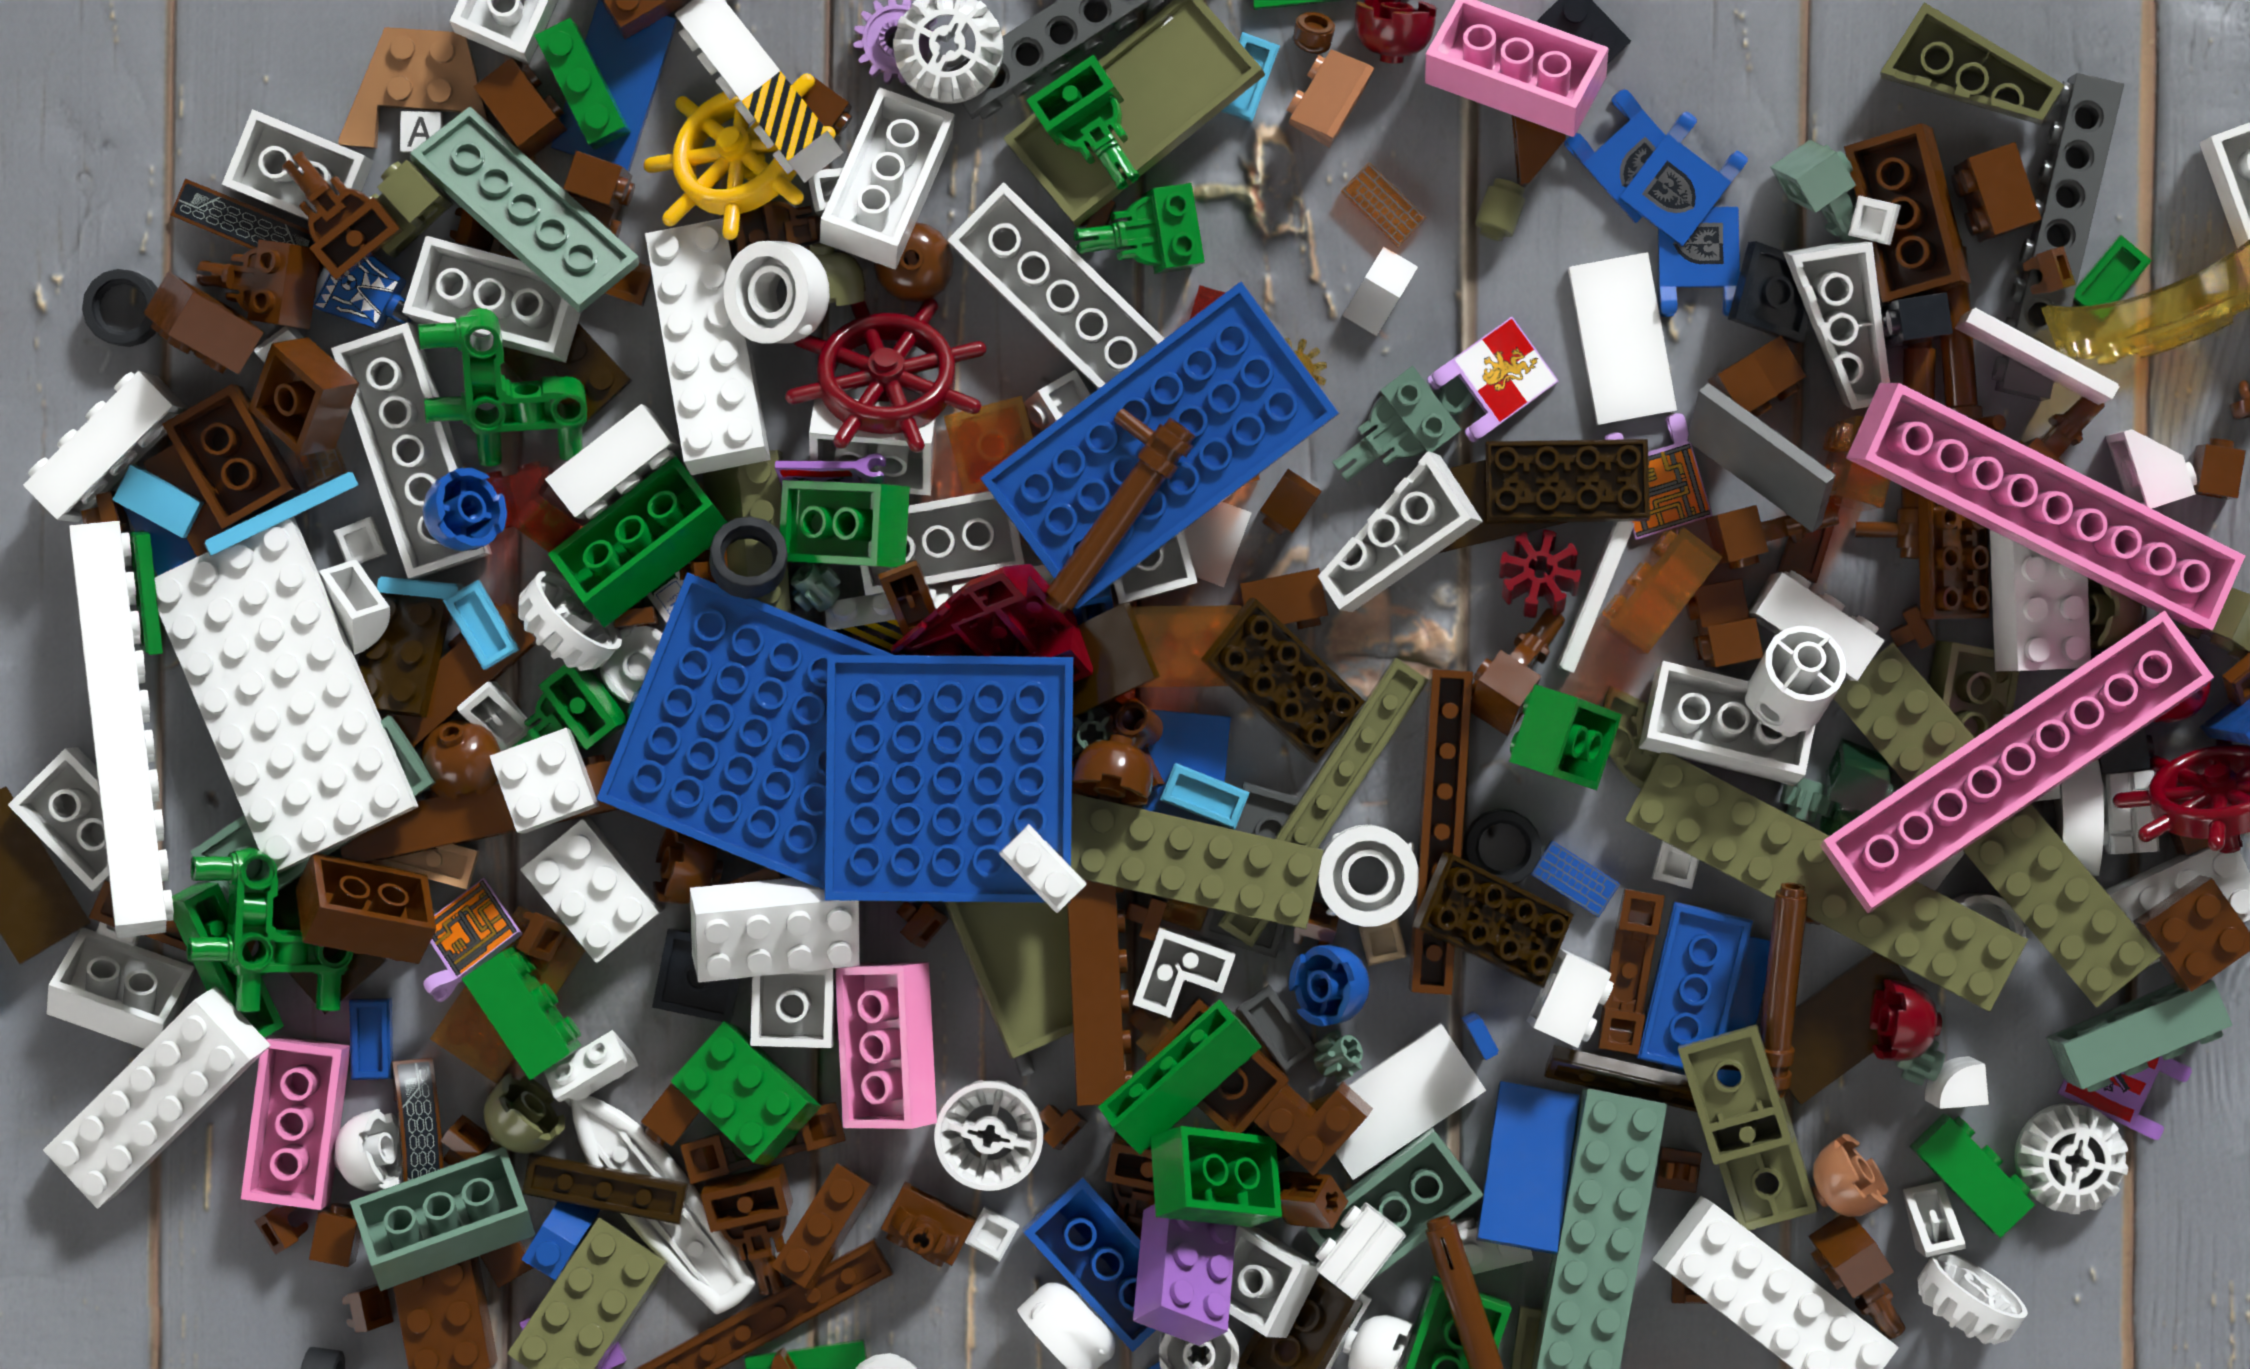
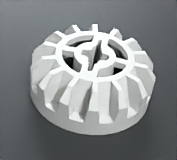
M916 0L905 15L900 17L897 23L898 27L893 39L897 67L905 82L922 97L946 104L964 102L981 94L996 78L1003 60V38L997 20L983 2L977 0ZM953 16L949 25H942L933 32L924 28L931 20L937 17ZM967 24L975 35L976 45L974 53L967 50V43L964 37L968 29ZM921 34L930 38L929 48L932 58L928 64L922 58L919 50ZM955 35L954 42L958 48L957 51L949 50L946 55L941 57L942 49L939 42L941 40L948 42ZM965 57L970 59L962 68L945 72L947 67H954L960 64Z
M549 571L539 572L519 595L518 617L524 621V630L533 633L537 638L535 643L538 646L543 644L551 651L553 659L562 658L565 665L569 668L577 667L579 671L602 667L622 644L620 631L614 627V621L604 628L582 603L566 579L559 574Z
M978 1080L958 1089L942 1107L935 1125L934 1141L939 1160L954 1179L970 1188L995 1191L1010 1187L1027 1176L1038 1161L1044 1136L1040 1112L1023 1090L1017 1089L1005 1081ZM983 1105H993L991 1114L981 1116L977 1121L966 1119L974 1109ZM999 1107L1006 1109L1014 1117L1018 1131L1008 1129L1006 1122L997 1116ZM987 1125L995 1126V1133L1001 1135V1138H994L991 1144L985 1143L984 1135L978 1133V1130H986ZM963 1138L971 1139L976 1150L982 1153L981 1158L970 1152ZM1003 1147L1012 1149L1007 1155L999 1159L987 1160L988 1154L997 1153Z
M2060 1103L2042 1109L2024 1125L2015 1146V1168L2018 1177L2031 1189L2029 1194L2035 1200L2054 1211L2080 1214L2082 1211L2089 1209L2097 1210L2103 1207L2101 1203L2110 1196H2116L2120 1191L2118 1185L2123 1175L2128 1173L2125 1155L2128 1147L2126 1142L2122 1140L2117 1125L2101 1112L2077 1103ZM2066 1136L2064 1140H2061V1141H2059V1142L2056 1144V1142H2057L2058 1140H2060L2062 1137ZM2089 1137H2092L2100 1145L2104 1155V1163L2095 1162L2093 1152L2087 1147ZM2077 1154L2080 1156L2079 1163L2074 1162L2070 1165L2065 1162L2067 1155L2073 1156ZM2049 1159H2051L2053 1167L2058 1171L2057 1180H2055L2050 1171ZM2094 1168L2102 1170L2101 1175L2093 1184L2079 1189L2080 1180L2090 1175Z
M1951 1253L1931 1256L1917 1278L1919 1295L1922 1296V1302L1933 1307V1314L1942 1316L1949 1321L1951 1328L1956 1326L1963 1330L1967 1337L1972 1338L1976 1336L1983 1344L1992 1343L1995 1345L2009 1341L2028 1314L2025 1305L2019 1297L2000 1280L1974 1263Z

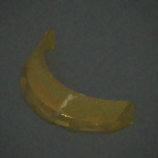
M2250 239L2212 265L2184 279L2145 294L2100 305L2083 307L2048 305L2041 308L2057 351L2075 361L2080 359H2097L2099 366L2116 364L2118 360L2131 354H2138L2140 359L2178 348L2188 342L2199 340L2234 323L2233 317L2236 314L2250 309Z

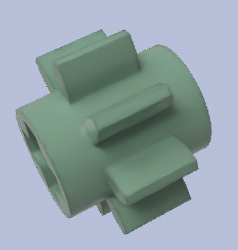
M807 563L800 567L793 575L791 585L794 589L790 594L794 597L793 600L805 612H808L812 606L817 611L822 612L831 607L838 599L840 590L836 586L841 583V580L828 564H821L817 568L813 563Z
M1088 711L1087 721L1085 722L1074 718L1073 724L1077 726L1075 733H1072V739H1075L1078 745L1073 749L1072 753L1075 755L1088 746L1086 740L1080 739V732L1087 731L1088 724H1094V730L1101 731V739H1097L1095 742L1106 740L1110 735H1115L1116 733L1106 732L1104 727L1110 718L1105 717L1100 722L1094 721L1093 711Z
M1802 778L1794 786L1784 784L1779 802L1788 804L1786 814L1815 823L1817 813L1827 816L1832 797L1823 795L1825 784Z
M1336 1029L1324 1035L1323 1039L1314 1044L1318 1049L1314 1053L1315 1067L1326 1078L1335 1075L1337 1082L1341 1083L1351 1078L1353 1073L1362 1069L1359 1062L1363 1058V1050L1359 1041L1351 1034L1342 1037L1340 1031Z
M1934 1040L1927 1051L1917 1058L1908 1061H1896L1895 1066L1904 1069L1901 1078L1920 1086L1923 1085L1925 1078L1935 1081L1940 1074L1945 1060V1053L1937 1051L1940 1043Z

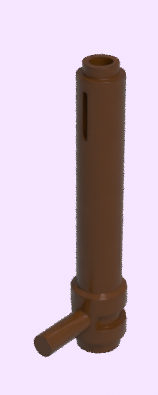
M1962 246L1968 267L1967 247ZM1965 285L1941 292H1947L1953 330L1952 334L1940 338L1945 406L1995 431L2003 430L2006 426V419L2003 415L1997 414L1983 417V408L1978 405L1973 338L1955 329L1960 317L1971 310L1970 287Z
M1932 341L1910 344L1908 348L1904 349L1903 385L1935 401L1936 349L1932 348ZM1901 486V508L1897 509V522L1856 521L1855 537L1897 538L1896 548H1900V558L1919 559L1918 494Z
M1124 408L1116 414L1114 422L1145 445L1138 454L1139 461L1047 588L1046 592L1048 595L1045 601L1057 611L1065 614L1068 608L1072 610L1165 479H1171L1179 468L1177 465L1182 455L1187 457L1193 446L1191 443L1196 436L1174 419L1169 417L1164 425L1160 423L1156 430L1153 431Z
M1791 882L1782 883L1780 890H1777L1775 894L1760 1026L1761 1039L1780 1098L1786 1095V1089L1791 1086L1792 1073L1788 1069L1793 1064L1795 1053L1791 1043L1808 904V894L1805 893V886ZM1729 1064L1719 1069L1740 1071L1736 1066Z
M1449 1215L1426 1222L1428 1230L1425 1231L1469 1368L1504 1369L1456 1222H1451Z

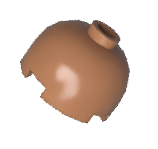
M1843 1134L1826 1145L1817 1156L1813 1165V1179L1816 1185L1812 1187V1191L1817 1201L1823 1207L1830 1206L1838 1214L1847 1217L1865 1216L1888 1203L1883 1195L1888 1193V1187L1875 1161L1872 1158L1865 1161L1855 1149L1860 1143L1849 1134Z

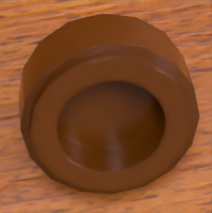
M1303 13L1296 18L1293 41L1305 52L1311 54L1325 53L1331 46L1335 24L1329 17L1321 13Z
M2242 380L2238 384L2241 400L2229 405L2232 417L2235 420L2250 417V383L2246 380Z

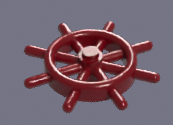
M932 298L922 303L914 317L898 313L870 314L865 300L849 304L855 319L837 329L827 341L809 335L804 339L793 342L795 346L819 355L817 363L818 382L788 390L785 399L789 404L795 405L821 398L827 409L843 422L833 439L834 445L839 449L846 448L858 430L876 434L903 432L909 449L914 453H919L925 447L919 427L935 419L947 405L970 414H977L981 411L982 405L979 400L954 390L955 363L983 356L987 350L984 342L975 341L951 348L943 335L929 325L930 320L938 309L937 301ZM882 340H895L897 343L893 349L885 348ZM866 344L870 357L852 350ZM913 346L926 353L925 355L905 359ZM839 363L859 370L855 373L835 377ZM935 368L938 370V377L935 383L913 375ZM867 386L858 401L845 393L846 391ZM908 389L923 396L908 403L904 391ZM877 401L890 402L891 407L875 406Z
M2216 739V746L2197 749L2171 761L2154 755L2153 759H2149L2150 768L2148 769L2154 770L2156 773L2149 784L2148 790L2121 792L2113 797V804L2117 808L2151 807L2154 820L2138 830V838L2142 842H2150L2168 831L2183 837L2208 839V846L2212 851H2219L2224 854L2235 853L2243 847L2241 834L2250 832V746L2232 745V741Z

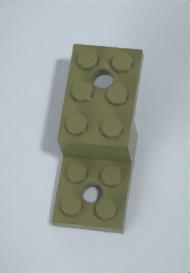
M1757 1024L1679 1046L1680 1058L1714 1165L1719 1164L1736 1221L1747 1230H1753L1818 1212V1206L1784 1097H1779ZM1728 1064L1736 1066L1741 1072L1740 1082L1734 1086L1722 1084L1718 1079V1070L1722 1066ZM1763 1172L1774 1174L1779 1181L1778 1188L1771 1193L1760 1191L1755 1183L1757 1176Z

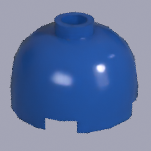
M458 468L437 479L427 491L422 510L424 524L431 537L440 545L455 551L477 550L492 542L497 534L504 530L507 518L505 498L502 493L497 495L494 487L486 480L489 478L486 473L474 468Z
M1336 945L1315 946L1305 954H1299L1291 967L1289 990L1295 991L1296 999L1301 1009H1296L1298 1014L1310 1024L1323 1027L1351 1020L1361 1011L1369 996L1370 982L1367 969L1362 960L1347 948Z

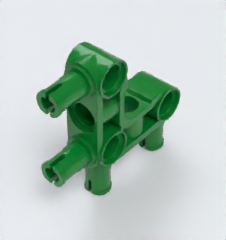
M485 308L472 309L465 316L455 318L456 322L418 324L420 350L458 347V351H462L465 392H461V396L424 398L426 423L463 420V424L470 426L472 431L476 433L480 465L491 467L502 463L501 432L558 429L559 455L561 460L569 461L583 450L582 427L587 421L588 410L584 385L578 379L568 376L541 377L540 381L511 382L510 379H505V375L501 374L500 364L504 363L502 333L498 318L492 311ZM480 329L491 332L485 337H476L472 334ZM566 398H573L577 400L575 403L571 405H563L559 403L561 400ZM484 403L495 405V407L489 410L478 408L479 405Z
M255 848L233 851L228 854V857L193 856L190 864V874L193 881H228L227 933H225L224 937L188 938L186 948L187 960L189 962L224 961L225 965L231 967L233 974L237 975L235 1004L237 1011H260L261 976L270 972H314L317 974L316 1008L322 1011L340 1010L342 975L346 974L348 964L352 960L354 952L338 949L332 957L324 958V946L320 947L314 944L303 943L301 930H276L272 926L273 898L278 896L277 867L273 859ZM260 859L263 864L261 873L254 878H247L246 869L249 863ZM257 940L259 943L257 953L251 958H243L242 950L245 944L249 941Z

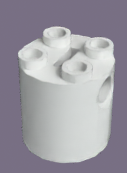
M1797 626L1783 630L1772 639L1748 682L1747 694L1745 696L1746 705L1762 724L1780 732L1784 736L1792 737L1796 736L1799 732L1808 730L1819 722L1845 678L1846 660L1841 647L1830 635L1817 628Z

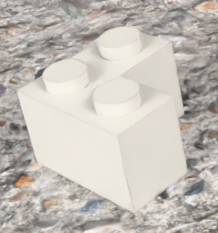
M1160 925L1132 1004L1171 1018L1184 980L1223 993L1236 954L1229 949Z

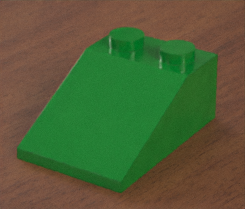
M782 480L780 533L786 541L787 562L899 567L906 564L910 487L870 483Z

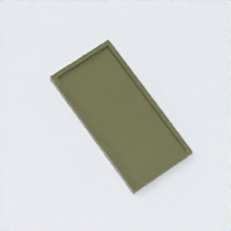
M1173 0L1099 60V63L1124 99L1120 103L1122 111L1121 126L1128 135V140L1123 143L1114 130L1112 134L1140 176L1265 76L1261 66L1203 0ZM1170 16H1172L1173 19L1170 20L1166 25H1164V23L1166 22V20H1167ZM1035 113L1003 138L1010 149L1076 227H1079L1124 190L1117 189L1115 182L1091 146L1088 149L1096 160L1093 164L1087 163L1080 152L1071 150L1063 143L1057 146ZM1120 169V173L1128 185L1132 184L1123 169Z
M944 902L1010 1059H1014L1072 1033L1073 1020L1067 904L1056 913L1047 903Z

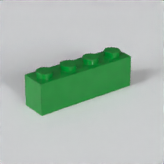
M197 882L172 896L173 920L186 948L189 937H224L225 933H227L228 903L218 883ZM245 944L242 950L243 958L252 957L247 944ZM224 961L193 962L206 990L209 991L216 986L235 1006L237 975L233 974L231 967L225 965ZM261 977L260 1011L240 1012L265 1038L284 1027V1024Z
M1219 999L1099 1105L1098 1108L1112 1128L1141 1155L1151 1146V1136L1168 1131L1209 1093L1217 1089L1236 1069L1246 1063L1262 1046L1247 1027Z

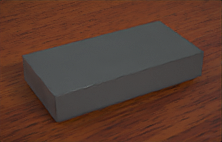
M1269 984L1237 1007L1238 1011L1284 1073L1317 1050Z

